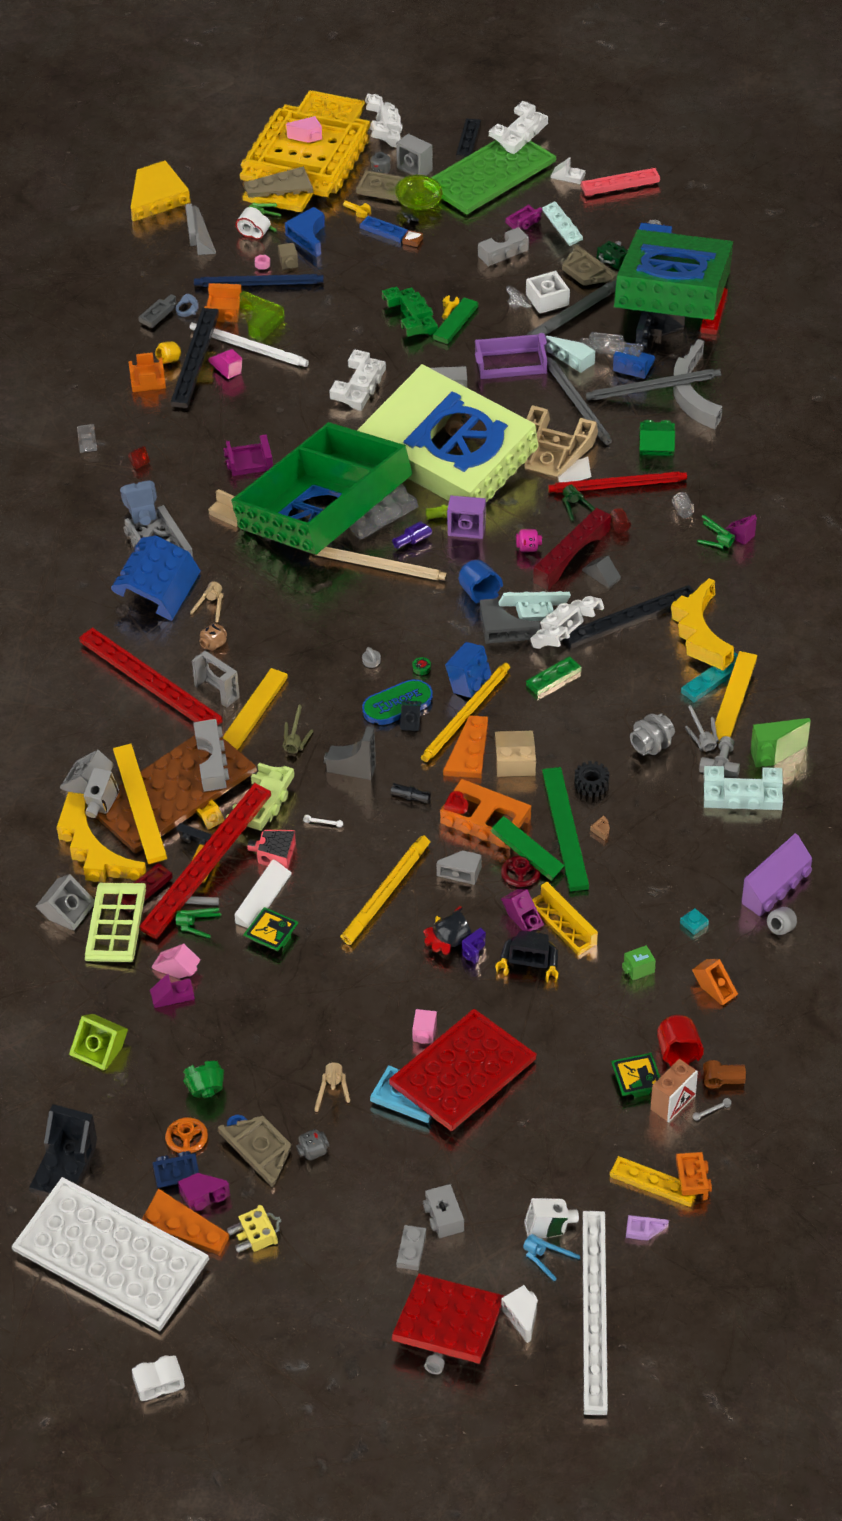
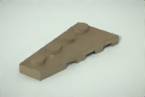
M304 166L244 182L248 198L265 197L270 194L284 195V193L288 192L300 194V191L313 193V187Z

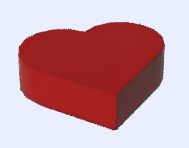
M453 791L449 794L444 804V810L464 814L468 811V801L464 799L462 792Z

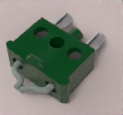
M608 241L601 247H597L596 258L602 263L620 269L628 249L621 246L620 241L615 243Z

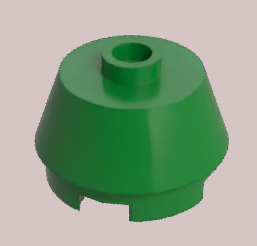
M206 1061L205 1065L196 1068L192 1065L184 1070L183 1082L193 1097L209 1098L222 1090L224 1069L221 1068L218 1061Z

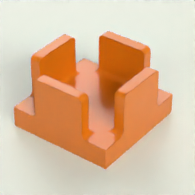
M143 353L136 355L137 365H132V361H129L132 392L166 389L162 358H159V362L155 363L153 353Z

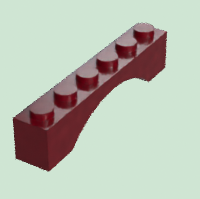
M595 508L534 567L533 583L549 590L559 580L568 563L581 548L591 541L601 540L610 531L611 515Z

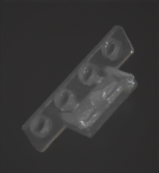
M591 332L589 338H581L579 341L595 350V353L614 355L618 351L639 357L644 349L643 345L624 343L623 335Z

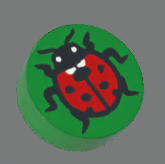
M424 657L416 658L412 663L413 672L418 675L428 674L431 671L430 660Z

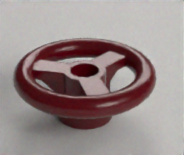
M520 855L507 859L501 868L503 879L515 887L530 886L539 879L541 874L540 871L529 864L526 858ZM507 869L515 872L518 876L517 881L508 876ZM535 869L534 876L524 881V876L527 872Z

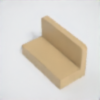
M218 489L216 491L217 501L208 509L209 515L238 527L231 502L235 496Z

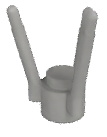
M689 705L688 708L700 732L699 739L688 726H685L686 731L698 744L700 750L706 752L713 750L717 746V742H719L714 717H711L712 734L708 731L704 732L693 707Z

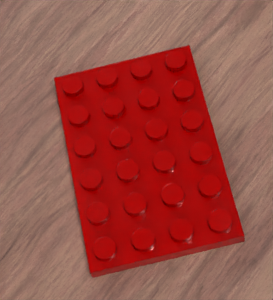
M473 1009L389 1078V1085L452 1132L535 1061L537 1054L476 1009Z

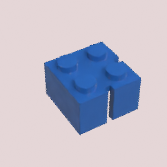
M465 642L445 664L453 693L470 698L492 675L484 646Z

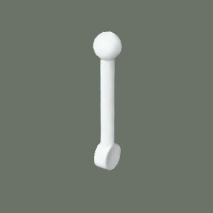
M304 815L303 821L306 823L311 821L336 825L339 828L343 826V821L317 819L311 818L309 815Z

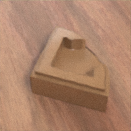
M602 816L590 826V831L604 841L609 836L610 826L608 819Z

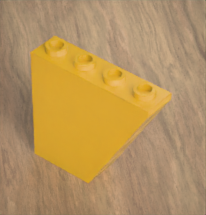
M166 160L137 169L131 202L133 222L190 203L189 189Z

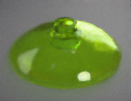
M410 175L398 182L395 194L398 201L405 207L413 210H427L439 204L443 191L441 185L431 177Z

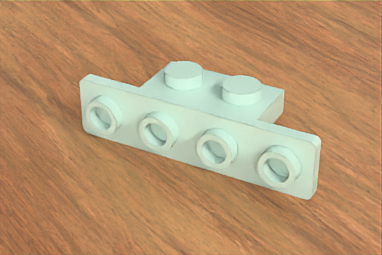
M556 202L542 207L544 214L569 246L583 240V236L578 228L573 225L571 219L566 216Z
M562 591L507 592L502 595L498 603L499 606H515L519 619L542 621L548 614L554 611L553 606L567 603L571 595L570 592Z

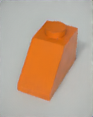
M706 959L692 969L700 987L719 1004L724 1005L738 995L720 959Z

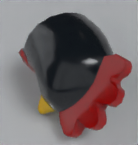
M461 906L456 908L448 917L440 918L436 916L433 927L424 929L423 934L426 936L425 945H432L433 952L442 951L444 955H447L451 948L462 945V940L472 934L464 914L460 912L463 909Z

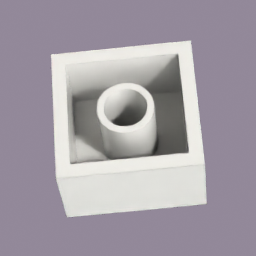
M556 271L526 279V295L539 314L569 305L570 289Z

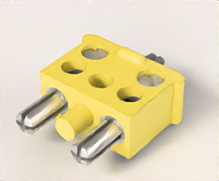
M259 1205L258 1208L238 1216L240 1223L227 1228L229 1235L243 1230V1232L236 1234L239 1242L246 1238L248 1239L235 1245L238 1253L252 1247L253 1252H256L271 1244L276 1245L278 1243L276 1233L279 1231V1223L282 1221L280 1217H275L272 1213H266L263 1206ZM268 1216H270L273 1220H277V1222H276V1224H275V1225H276V1229H275V1230H274V1228H273V1226H272V1224H271V1222H270Z

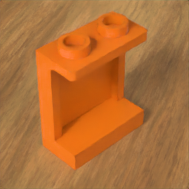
M209 283V297L207 306L204 308L219 310L217 322H238L242 302L241 285Z

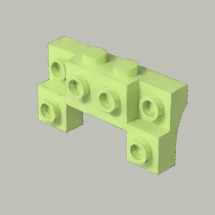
M258 764L257 774H252L251 776L252 784L256 783L270 790L271 797L247 827L262 831L267 821L271 822L274 815L277 816L280 805L288 797V791L286 790L294 778L293 768Z

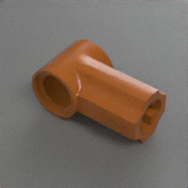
M710 1060L703 1064L704 1084L708 1088L714 1089L721 1087L723 1084H745L746 1069L744 1065H721L716 1060Z

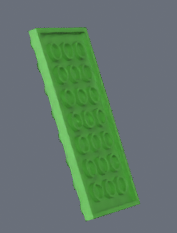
M495 140L424 181V187L465 214H469L556 162V156L531 140L518 152L512 154L507 152Z

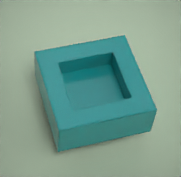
M694 908L680 918V924L695 935L709 925V919Z

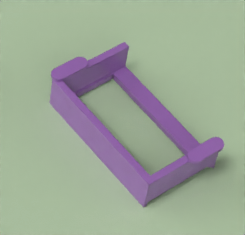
M539 333L537 335L475 340V357L480 371V379L546 374L547 356L544 345L547 344L545 334ZM538 351L541 365L484 370L482 356Z

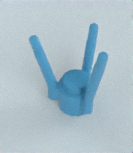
M530 1234L527 1237L523 1246L528 1251L526 1257L532 1259L553 1281H556V1277L536 1257L537 1255H543L546 1247L576 1259L581 1258L580 1255L548 1243L534 1234Z

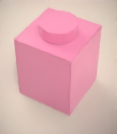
M416 1009L412 1029L413 1042L432 1044L434 1042L437 1011Z

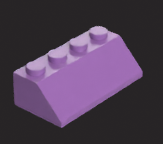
M796 833L744 879L742 904L760 917L766 911L769 912L778 900H782L791 888L794 889L803 877L806 878L812 871V857Z

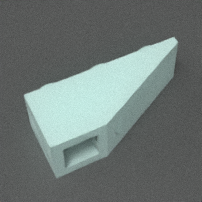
M546 336L547 344L545 345V350L581 373L595 364V350L584 343Z

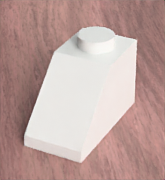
M523 1285L502 1298V1311L528 1343L531 1341L538 1300L536 1295L532 1291L529 1292Z

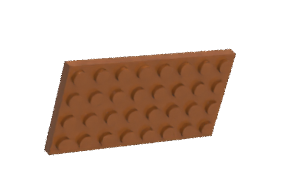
M194 735L140 771L160 836L162 837L178 826L179 823L197 813L196 810L198 808L202 809L207 806L211 799L213 801L251 776L257 771L256 765L221 737L220 740L224 741L225 751L222 754H226L227 765L224 766V769L228 768L229 780H226L227 788L204 792L199 765L207 761L212 754L198 749ZM122 783L118 786L120 792L108 813L98 812L96 819L133 853L137 854L143 850V846L124 784Z

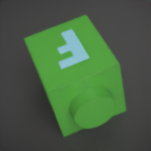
M646 945L624 953L622 967L624 972L629 974L632 980L655 973L656 960Z

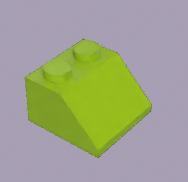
M95 1014L81 1016L69 1055L102 1070H106L122 1049L128 1029Z

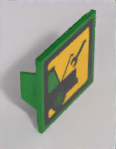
M264 907L243 936L279 951L290 940L291 934L299 922Z
M652 1053L611 1061L622 1096L633 1094L636 1098L649 1095L653 1084L660 1078Z

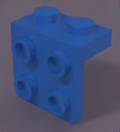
M624 349L623 352L616 351L613 358V371L645 379L655 361V356L631 349Z

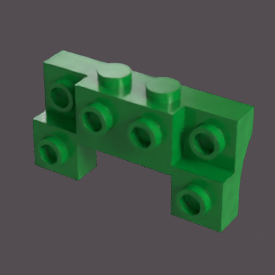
M398 287L382 290L383 301L387 300L388 308L401 305V311L406 317L401 319V328H406L407 337L417 334L433 335L437 331L438 325L432 317V308L427 305L425 298L419 292H415L412 287L401 291Z

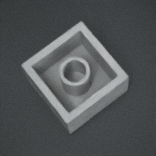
M410 134L396 142L398 169L419 179L424 178L433 171L431 144Z

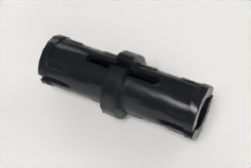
M393 783L391 787V795L407 798L408 801L415 800L428 804L431 798L430 791L416 789L415 786L410 785L408 787Z

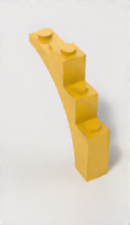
M709 578L695 592L690 594L688 598L681 596L672 603V619L679 622V637L686 640L687 655L724 671L734 661V646L717 637L709 629L703 618L707 604L715 596V580Z
M68 792L57 824L59 840L72 841L70 845L72 860L85 861L83 867L85 880L105 883L106 877L136 881L146 873L145 862L124 858L103 846L92 834L87 824L85 812L88 806L84 799V794Z

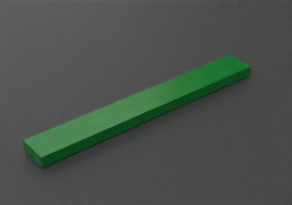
M561 767L542 769L563 865H565L564 871L569 892L589 889V882Z

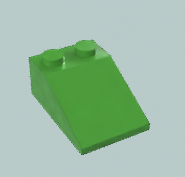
M810 718L753 725L750 751L755 767L775 765L807 747Z

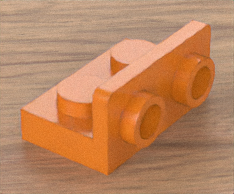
M702 1152L676 1154L682 1196L702 1194V1199L707 1200L708 1192H712L711 1179H707L706 1176L708 1173V1162L703 1159Z

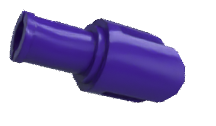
M420 521L406 528L404 534L393 538V545L399 549L408 543L416 544L432 534V529Z

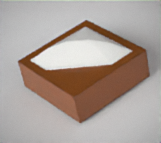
M408 230L403 238V244L418 247L423 239V233Z

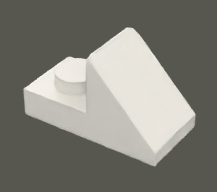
M568 158L555 167L551 178L581 184L585 176V170L570 167L571 158Z

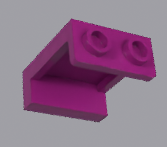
M260 435V443L232 448L230 442L226 441V448H223L224 457L228 458L226 459L227 469H231L232 476L268 471L273 467L267 435Z

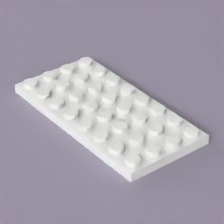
M63 1177L12 1245L13 1251L159 1331L162 1330L209 1260V1255Z

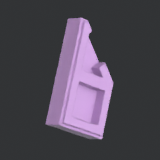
M628 1215L626 1238L648 1241L666 1229L669 1220Z

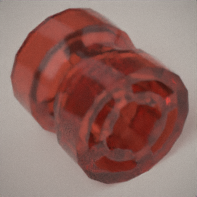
M617 508L610 512L611 524H613L615 532L624 533L630 529L631 522L623 509Z

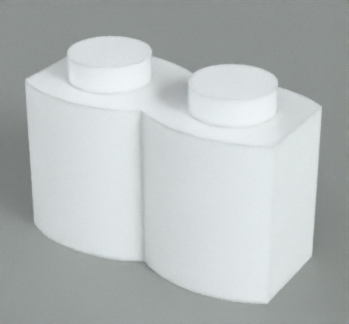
M162 1356L154 1363H140L132 1369V1376L140 1401L151 1400L162 1394L173 1393L185 1387L184 1378L176 1356Z

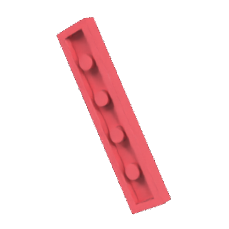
M655 168L581 181V188L585 196L657 183L660 182V176Z

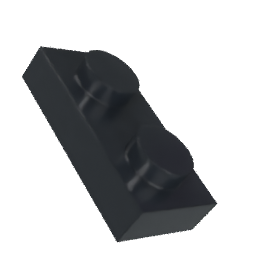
M179 823L176 829L182 840L189 843L194 841L198 845H205L212 836V834Z

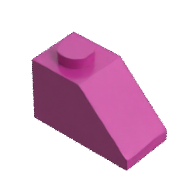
M233 349L208 358V362L227 379L241 374L242 357Z

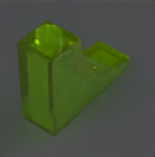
M245 291L239 294L240 307L252 315L251 320L248 322L249 336L263 341L284 321V307Z

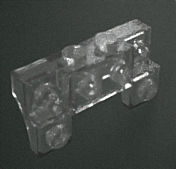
M400 484L349 528L356 537L363 539L419 507L417 499L407 493L405 486Z

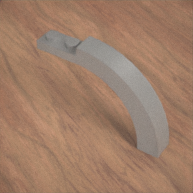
M698 339L691 346L688 355H685L684 358H678L674 367V376L692 372L703 355L704 341ZM690 383L673 386L675 399L681 409L695 421L716 429L722 418L723 406L701 397L692 388Z

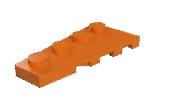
M469 715L443 770V776L482 777L488 717Z
M160 1189L157 1190L142 1218L145 1222L190 1246L219 1256L229 1240V1233Z

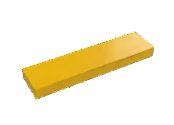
M620 1156L617 1157L610 1171L611 1178L688 1207L692 1206L696 1195L682 1196L678 1178Z

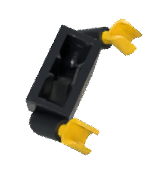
M521 930L517 936L506 940L500 956L502 960L497 962L495 966L497 974L501 968H504V976L508 975L507 961L513 964L546 969L548 966L546 982L548 983L549 976H554L555 983H557L559 974L555 968L558 967V949L549 941V935L541 933L539 930Z

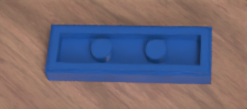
M367 216L360 223V229L399 243L403 241L408 229L371 216Z

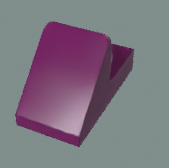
M169 974L165 975L150 989L154 1008L195 999L190 979L171 982Z

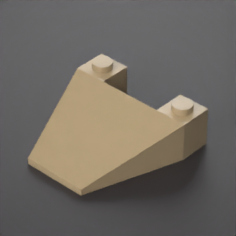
M531 406L527 420L536 426L538 448L527 458L525 470L558 478L593 447L598 434L597 422L580 418L574 435L547 429L550 421L548 409Z

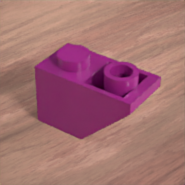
M516 889L501 898L509 917L522 930L532 931L544 925L527 889Z
M196 1173L178 1181L180 1195L186 1206L193 1211L202 1210L206 1206L223 1201L226 1197L230 1196L227 1180Z

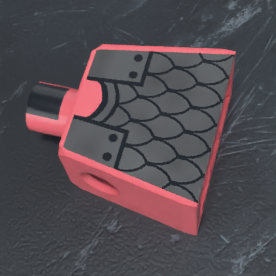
M264 830L260 840L249 839L247 849L248 851L257 852L259 864L268 866L274 859L288 869L296 844L295 831Z

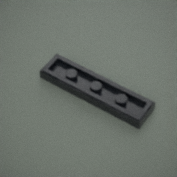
M466 118L456 152V159L462 160L474 152L481 126L480 119Z

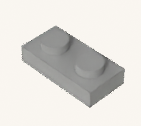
M404 1226L397 1258L398 1268L419 1271L427 1233L426 1228Z

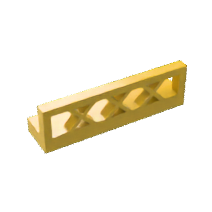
M548 882L542 884L541 894L532 899L540 918L578 956L597 945L598 932ZM544 901L548 908H539L536 904ZM549 914L558 915L560 921L551 920ZM570 927L573 930V934L564 933L561 928ZM574 939L583 940L586 944L578 947L574 943Z

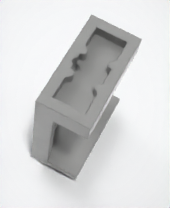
M203 651L192 660L195 687L206 681L220 690L221 704L226 708L240 697L236 670L207 651ZM208 664L215 665L224 671L225 674L220 678L217 677L210 670Z

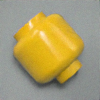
M162 342L157 346L155 355L158 360L162 358L163 364L175 363L179 360L181 349L176 342Z

